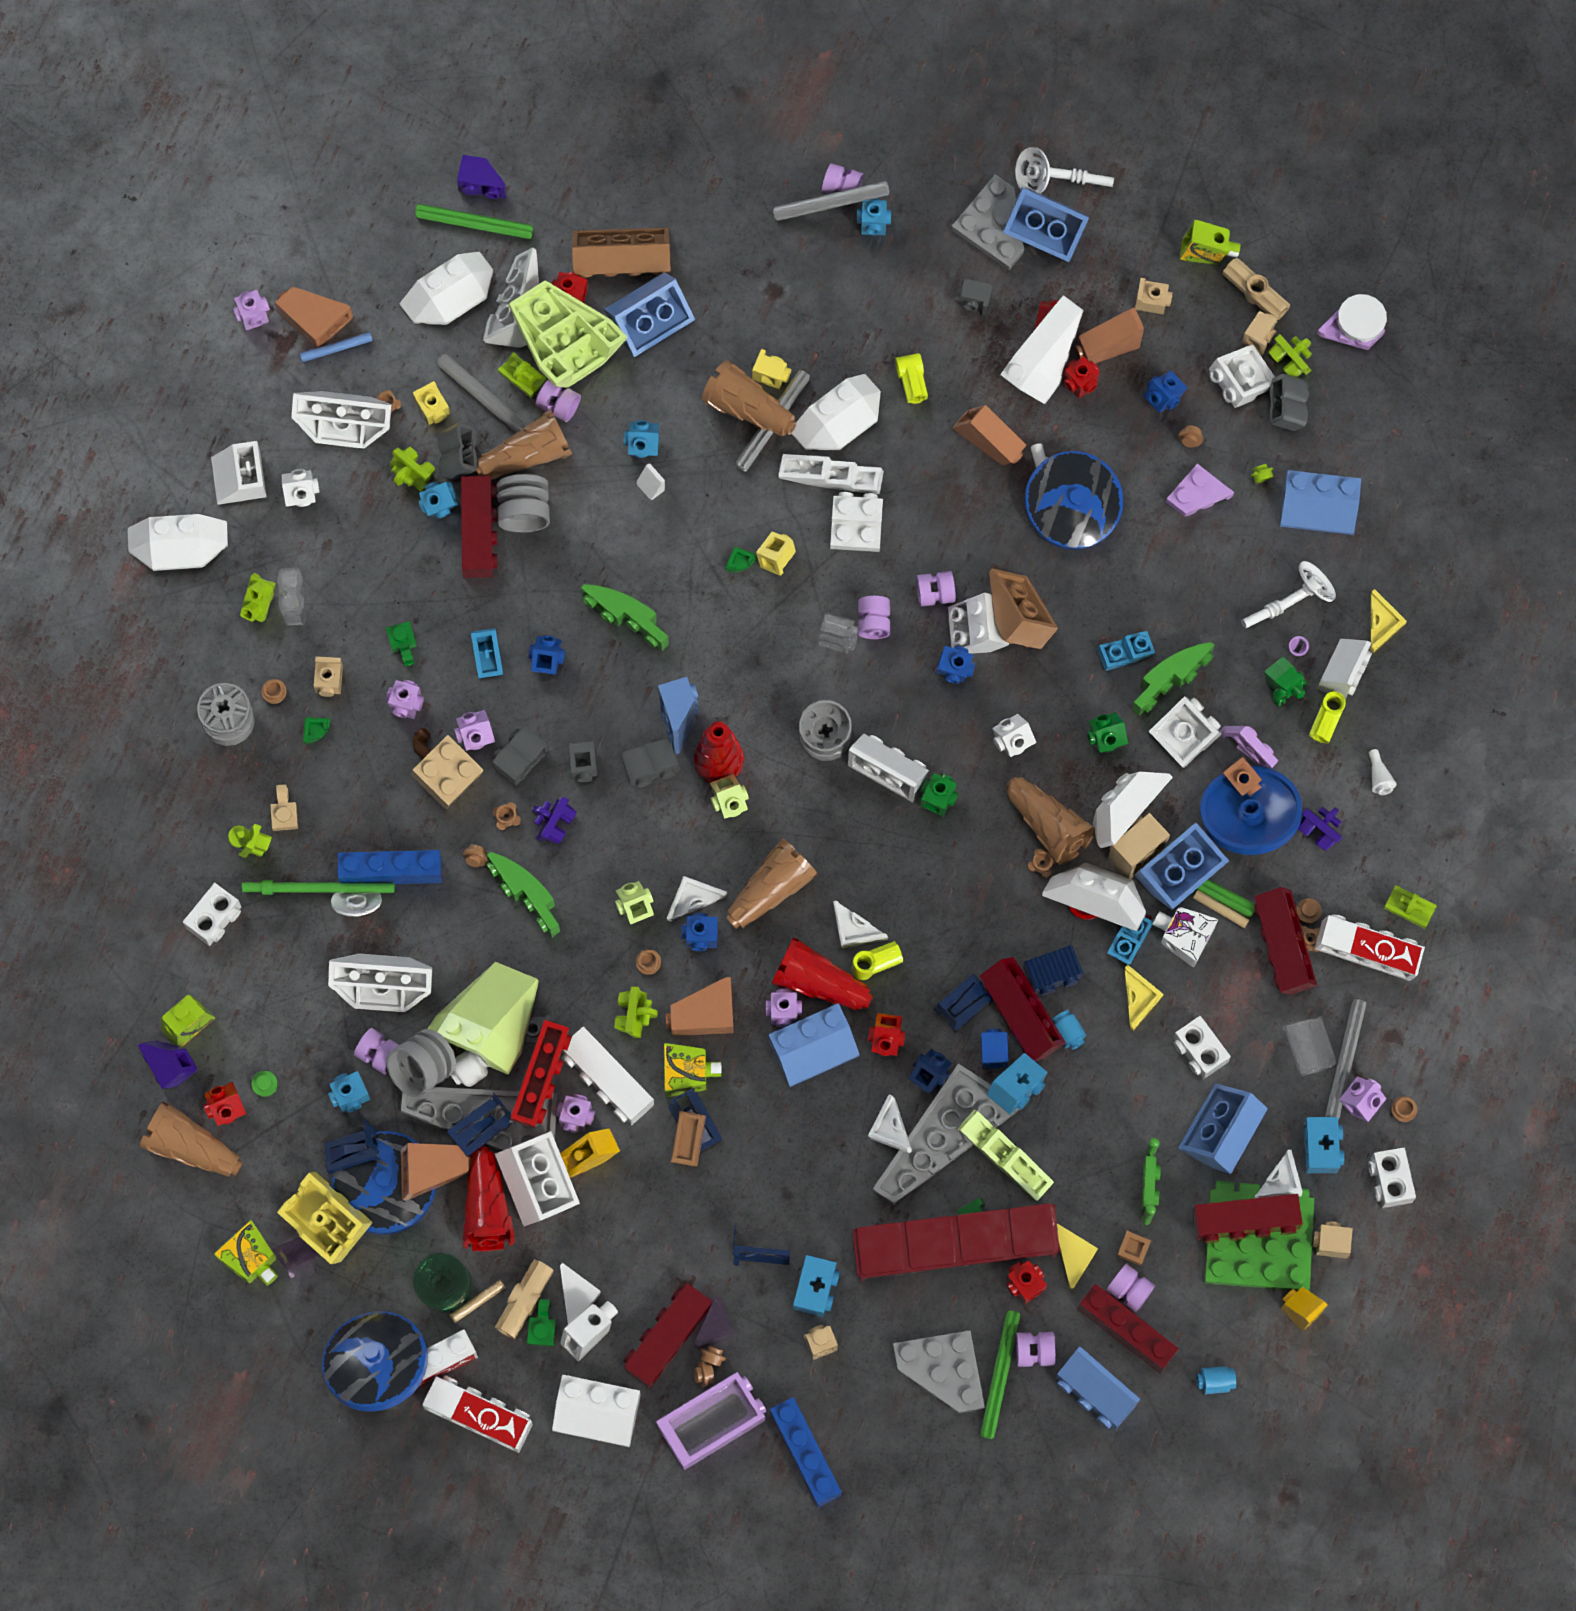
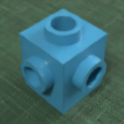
M874 198L862 202V209H857V223H862L861 234L885 235L886 224H891V210H887V201Z
M645 420L630 422L629 431H624V446H628V455H634L639 458H644L648 455L658 456L659 423H649Z
M436 481L424 486L425 491L419 493L421 497L419 505L423 513H427L428 516H436L437 519L451 514L450 509L460 506L451 482L439 484Z
M358 1071L350 1075L347 1073L341 1074L333 1079L334 1082L330 1083L332 1092L328 1093L333 1106H339L342 1112L347 1111L350 1113L362 1107V1103L370 1100Z

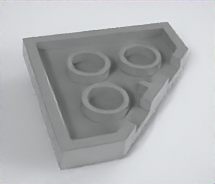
M995 174L955 221L951 230L1009 271L1023 255L1024 246L1023 241L1003 233L1015 204L1016 195L1014 187Z
M970 1330L893 1343L897 1371L902 1375L910 1378L922 1389L935 1398L940 1399L958 1414L985 1409Z

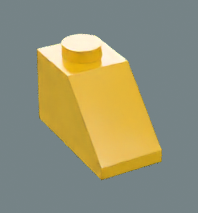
M610 1128L587 1133L562 1151L560 1155L569 1177L572 1178L606 1162L620 1152Z
M1302 1287L1297 1292L1292 1289L1282 1299L1285 1304L1281 1310L1303 1332L1323 1313L1328 1304Z

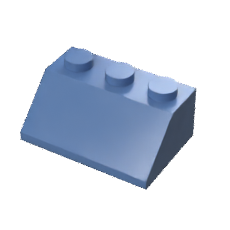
M1022 186L1003 233L1069 262L1088 222L1089 215Z
M665 272L604 309L607 317L627 336L624 344L634 357L695 320L676 279Z
M1287 470L1283 485L1280 527L1354 535L1360 500L1361 478Z
M687 677L658 685L660 712L675 755L679 754L696 724L695 715L699 714L697 690L694 683L689 684Z
M1195 823L1134 876L1153 897L1172 910L1229 862V860L1200 826Z
M839 1003L768 1035L769 1045L789 1087L860 1056L850 1026Z
M1215 1083L1178 1149L1212 1169L1231 1174L1268 1108L1250 1092Z
M1080 1346L1056 1376V1379L1059 1381L1057 1385L1067 1394L1072 1392L1078 1398L1077 1403L1086 1411L1092 1410L1099 1416L1097 1418L1098 1422L1107 1429L1111 1427L1116 1430L1135 1409L1140 1400Z

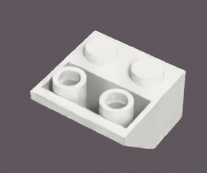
M257 441L233 444L211 457L218 505L267 497L261 452Z
M982 593L948 607L952 648L954 646H961L968 649V653L972 654L992 652L1009 645V643L1001 638V633L995 624L991 594Z
M1340 639L1317 689L1327 694L1334 691L1339 692L1345 699L1348 694L1353 696L1372 655V652L1368 651L1371 642Z

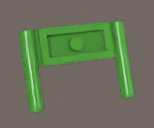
M1157 1138L1150 1139L1144 1153L1146 1158L1143 1168L1141 1212H1144L1141 1222L1144 1225L1151 1223L1156 1212L1154 1205L1158 1206L1159 1190H1155V1180H1160L1161 1165L1156 1164L1157 1157H1154L1159 1146Z

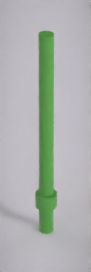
M262 880V882H242V892H262V895H273L274 892L395 893V883L274 882V880Z

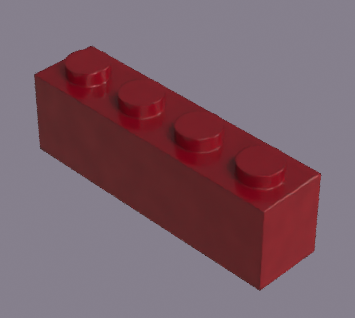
M491 476L461 477L463 578L493 577V569H498V556L493 554V546L498 545L497 531H493V522H497V507L493 508V499H497V484L492 485Z
M1281 886L1254 896L1256 901L1254 905L1255 913L1261 920L1263 927L1261 928V935L1269 949L1267 957L1271 966L1274 967L1276 974L1274 976L1276 988L1281 993L1292 995L1318 986L1292 891Z
M1014 957L999 960L980 975L985 990L990 993L996 1003L997 1010L1006 1019L1011 1033L1021 1044L1023 1053L1027 1054L1032 1060L1039 1061L1047 1058L1066 1043Z
M1298 1194L1197 1204L1192 1209L1196 1241L1203 1240L1206 1244L1219 1242V1238L1229 1237L1230 1241L1245 1239V1235L1255 1234L1256 1238L1271 1236V1232L1291 1235L1297 1233V1230L1303 1225Z
M688 1283L684 1288L679 1286L671 1297L673 1300L672 1304L668 1309L665 1307L661 1309L655 1318L658 1321L652 1330L650 1328L645 1330L639 1339L642 1342L636 1351L631 1349L623 1361L626 1363L624 1370L648 1389H651L713 1306L712 1300Z
M1096 1283L1079 1303L1077 1310L1159 1374H1161L1179 1349Z

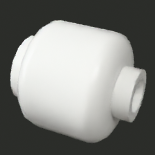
M465 1050L455 1058L456 1069L451 1077L458 1085L463 1083L465 1086L471 1087L488 1075L487 1067L489 1066L486 1065L482 1056Z

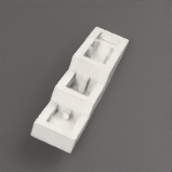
M783 454L778 477L817 487L879 494L884 471L880 467L857 466L855 462L832 461L830 457Z

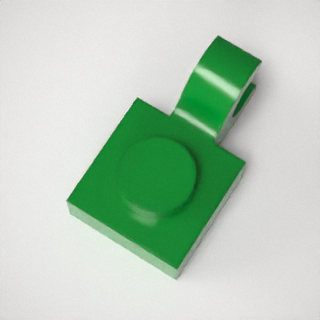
M410 621L386 627L392 652H401L405 667L414 665L410 649L417 647Z
M539 1299L538 1318L530 1317L527 1345L554 1347L556 1320L549 1319L550 1300Z

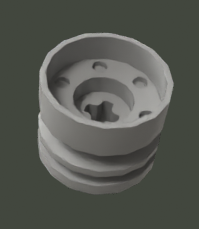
M529 474L512 475L499 480L497 483V492L499 493L497 499L501 504L498 507L499 527L510 532L519 533L534 532L546 528L550 524L549 505L546 503L549 500L548 481L543 477Z
M230 683L214 684L207 688L199 698L197 704L198 717L206 735L213 742L224 746L237 745L246 740L251 734L255 723L254 712L247 695L237 685Z
M821 700L809 705L803 711L799 721L800 742L804 750L812 758L820 761H832L841 757L849 749L852 741L851 718L847 710L839 703L831 700ZM827 729L829 733L828 738H825L822 730Z
M424 1029L391 1050L387 1056L386 1066L392 1081L402 1092L412 1097H419L432 1089L435 1084L442 1082L453 1074L456 1069V1059L451 1046L441 1034L434 1030Z

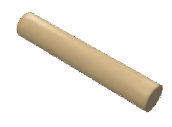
M1197 890L1193 897L1196 901L1244 929L1249 922V919L1199 890Z
M498 1280L449 1314L454 1323L458 1322L506 1287L501 1280Z

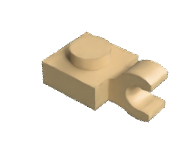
M286 784L276 785L278 804H270L272 830L298 829L296 802L289 803V793Z

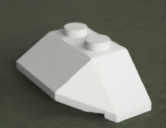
M480 252L457 254L417 280L399 304L413 324L447 325L487 299L493 269Z
M866 374L847 378L804 412L797 421V425L791 435L804 450H840L878 421L881 391Z
M325 391L293 393L291 418L299 424L315 443L364 449L390 429L392 404L368 396Z
M201 514L149 517L128 528L129 553L153 571L202 568L215 558L221 550L228 547L227 521Z
M1153 772L1125 773L1116 781L1117 786L1102 797L1101 800L1103 802L1095 812L1092 824L1095 828V836L1099 847L1104 848L1115 845L1173 777L1167 773Z
M1086 862L1052 876L1042 894L1044 897L1134 931L1138 930L1146 914L1132 879Z
M355 954L329 961L328 986L355 1009L406 1012L424 997L431 994L432 967L410 957Z

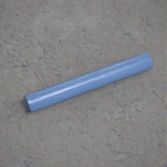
M367 332L300 353L302 363L371 342V334Z

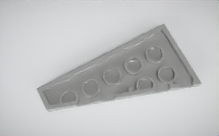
M958 1064L908 1136L912 1149L911 1153L899 1150L872 1191L895 1205L973 1146L957 1129L973 1110H977L988 1122L997 1128L1017 1113L1019 1109L1017 1108L1009 1115L987 1096L991 1084Z
M433 1087L419 1097H412L402 1092L401 1112L448 1131L490 1098L493 1100V1092L512 1115L520 1091ZM553 1093L551 1100L545 1099L543 1109H546L547 1112L543 1123H537L536 1129L511 1121L510 1117V1127L502 1130L484 1145L503 1151L550 1131L555 1140L558 1093ZM498 1104V1106L471 1125L483 1120L490 1113L496 1119V1122L505 1115V1112ZM487 1126L485 1129H483L481 1132H479L472 1140L474 1141V1140H475L478 1136H480L489 1126Z

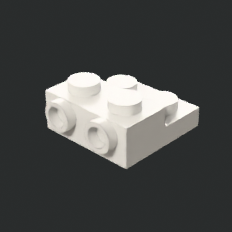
M1253 344L1217 358L1209 368L1211 380L1220 385L1225 401L1232 403L1235 408L1253 401L1257 395L1270 391L1272 378H1275Z
M840 492L839 496H834L830 549L880 552L883 499H879L878 495L872 493L864 494L863 497H853V494L850 492Z
M1183 697L1149 730L1154 738L1183 768L1202 750L1205 751L1222 734L1218 730L1221 727L1220 723L1213 716L1207 718L1201 712L1204 707L1196 698L1190 700L1188 697Z

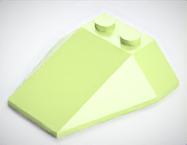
M546 280L509 303V308L539 370L557 387L569 388L602 366L627 339V336L611 319Z
M494 962L435 1016L428 1029L441 1034L447 1042L482 1056L487 1066L509 1075L522 1053L539 981L532 976Z

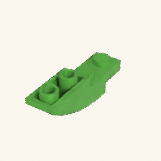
M584 584L581 587L583 602L590 608L595 607L601 612V617L607 623L611 624L613 622L619 627L626 620L625 624L635 633L639 631L644 636L645 642L652 648L657 647L663 651L669 645L668 636L654 625L657 622L656 613L643 603L610 588Z
M1208 642L1186 648L1154 667L1142 679L1141 687L1145 691L1134 701L1132 711L1138 716L1144 711L1148 713L1156 705L1157 701L1155 699L1161 693L1165 695L1174 684L1179 688L1185 682L1189 684L1196 677V670L1201 665L1205 667L1214 657L1212 654L1214 644Z
M488 853L489 863L486 866L493 877L498 875L502 881L500 887L507 897L512 896L515 902L525 897L522 901L529 912L534 910L538 916L536 922L542 932L548 931L551 937L560 932L559 924L549 911L555 906L554 899L546 888L517 863L496 853Z

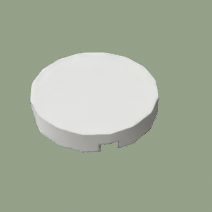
M1365 294L1349 297L1342 303L1338 312V326L1341 332L1351 340L1356 339L1361 340V342H1368L1376 339L1383 332L1387 322L1383 304L1376 298Z

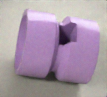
M830 163L823 181L822 193L832 194L861 187L863 173L852 169L846 172L843 166Z
M548 379L541 388L535 404L536 407L545 412L552 410L555 417L568 422L579 406L581 394L570 388L564 390L563 387L554 386Z
M952 571L937 572L934 577L931 573L916 575L917 593L921 607L935 605L936 601H939L941 604L955 602V586ZM932 585H936V592H931Z
M865 596L858 600V615L861 619L858 620V635L865 639H883L890 636V620L887 618L890 616V600L883 596Z
M370 1028L359 1041L354 1056L365 1063L372 1062V1067L385 1075L388 1073L386 1066L387 1056L399 1044L391 1039L386 1041L382 1033L374 1028Z
M1126 1263L1106 1291L1117 1299L1123 1298L1124 1305L1136 1313L1156 1285L1145 1277L1138 1278V1272Z
M1031 1332L1016 1333L1017 1366L1032 1367L1034 1363H1038L1039 1366H1055L1054 1332H1039L1037 1336H1033ZM1030 1344H1036V1355H1030Z

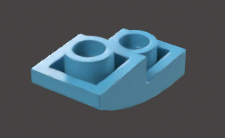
M1147 631L1124 636L1122 640L1102 644L1097 648L1105 671L1141 661L1155 654Z
M1144 917L1137 931L1122 926L1107 954L1130 966L1154 922Z

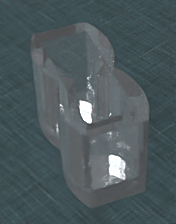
M298 567L282 568L278 574V585L281 592L279 609L285 625L304 624L307 611L303 600L306 588L302 573Z
M826 612L820 628L819 646L846 654L849 653V649L854 650L859 628L855 626V620Z

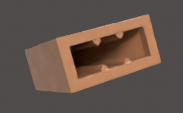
M293 286L288 291H283L275 302L277 312L316 348L323 346L353 318L351 308L347 304Z
M1135 307L1078 336L1077 346H1075L1078 359L1084 356L1088 361L1098 363L1139 349L1144 327Z
M986 405L967 410L952 427L957 433L1002 466L1010 463L1015 464L1023 456L1021 451L1026 447V444Z
M725 977L670 1005L671 1013H666V1029L672 1028V1036L733 1033L731 977Z
M407 1143L401 1149L402 1200L407 1201L462 1178L469 1171L471 1155L466 1157L458 1145Z

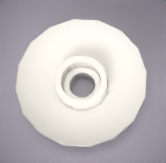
M335 893L331 898L332 908L337 913L346 916L366 915L379 908L382 902L380 893Z

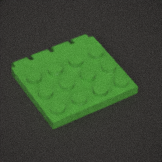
M1216 1181L1215 1190L1211 1189L1209 1193V1203L1253 1199L1260 1190V1184L1239 1183L1237 1192L1234 1191V1182ZM1302 1188V1196H1299L1303 1225L1297 1230V1233L1281 1235V1232H1271V1236L1256 1238L1255 1234L1245 1235V1239L1230 1241L1229 1237L1219 1238V1242L1207 1244L1205 1283L1290 1291L1292 1289L1298 1291L1304 1287L1310 1291L1314 1198H1309V1188Z

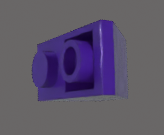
M462 155L457 178L458 191H462L467 195L480 194L486 195V197L491 199H506L505 183L486 158Z
M158 1040L138 1045L144 1060L148 1063L162 1089L179 1086L198 1070L187 1049Z

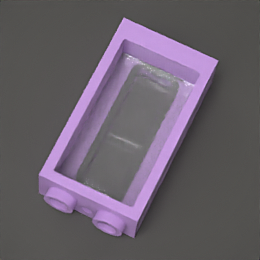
M738 1372L656 1421L658 1429L683 1470H686L765 1421L764 1413L767 1411L759 1398L754 1400L750 1393L753 1388L746 1376L741 1378Z

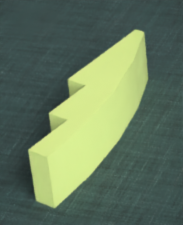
M973 1110L957 1128L1035 1201H1038L1054 1183L1020 1148L1016 1147L977 1110Z

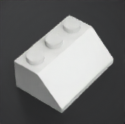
M863 734L849 749V767L912 803L920 792L925 780L928 779L929 770L926 769L927 767L918 760L911 761L904 757L905 754L901 750L894 747L890 749L883 745V741L874 735L869 737Z
M551 1131L495 1154L523 1226L536 1223L580 1204Z
M562 1375L552 1431L630 1447L641 1397L640 1391Z

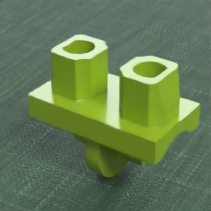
M1279 334L1275 338L1277 343L1268 352L1278 363L1286 355L1291 357L1292 361L1283 368L1289 376L1298 377L1303 372L1305 375L1312 370L1299 356L1303 354L1307 359L1312 355L1307 349L1311 341L1308 338L1300 341L1295 336L1291 340L1295 345L1293 349Z
M514 352L498 368L499 374L530 398L547 381L545 376Z
M411 447L403 451L396 448L392 453L393 459L389 465L392 468L391 472L396 475L393 482L397 486L405 482L408 486L413 485L420 492L425 491L424 486L428 485L429 480L434 475L435 467L429 462H424L421 466L417 464L418 454Z
M253 573L250 577L240 616L251 622L254 620L265 621L270 602L274 597L276 583L264 580L258 574Z
M255 823L249 830L244 826L238 825L234 826L228 833L229 843L233 847L242 848L238 855L244 858L249 853L262 857L263 853L268 850L272 837L260 833L261 826Z
M1395 885L1384 909L1426 929L1437 905L1419 897L1416 893L1413 894Z
M631 987L630 991L619 993L618 1005L621 1008H628L627 1016L617 1015L614 1027L620 1032L628 1033L633 1038H641L643 1026H649L650 1018H657L658 1011L651 1008L652 1000H647V993L640 991L639 987Z

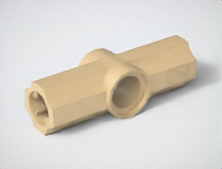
M1238 258L1233 259L1223 270L1222 275L1244 293L1247 302L1256 304L1265 313L1273 315L1277 320L1281 319L1290 308V304L1269 286L1268 280L1264 276L1256 275ZM1258 287L1261 289V292H1255L1251 288Z
M533 1260L521 1283H517L507 1301L508 1305L497 1322L495 1329L510 1338H516L528 1315L531 1316L539 1304V1299L542 1296L541 1293L552 1276L553 1269L541 1261Z

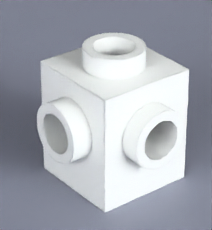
M297 469L291 473L282 474V487L286 506L297 505L305 507L315 502V493H319L318 479L312 478L311 470Z
M1019 714L1002 720L999 725L992 728L996 737L993 739L995 746L1000 752L1004 751L1010 757L1021 754L1026 748L1036 743L1029 723Z

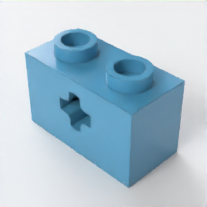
M1024 1053L993 1081L987 1096L1010 1115L1017 1108L1019 1110L1023 1109L1029 1102V1097L1032 1094L1036 1096L1045 1087L1043 1081L1048 1072Z
M1307 1117L1304 1121L1306 1173H1337L1340 1166L1344 1165V1150L1339 1149V1140H1343V1126L1338 1125V1117ZM1322 1140H1325L1326 1145H1330L1327 1150H1324V1146L1320 1145Z
M806 1255L793 1310L819 1317H824L825 1311L830 1312L834 1296L829 1295L831 1286H837L840 1271L836 1270V1262ZM816 1281L821 1282L822 1287L818 1293L813 1292V1286L816 1284Z

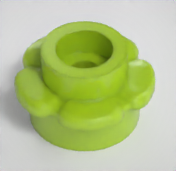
M1263 464L1253 468L1254 473L1250 476L1251 478L1253 477L1255 484L1261 483L1274 477L1272 473L1274 468H1268L1267 464Z

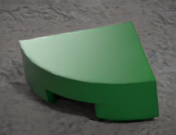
M734 546L725 566V571H744L755 563L757 555Z
M305 717L303 743H313L321 739L330 727V718Z

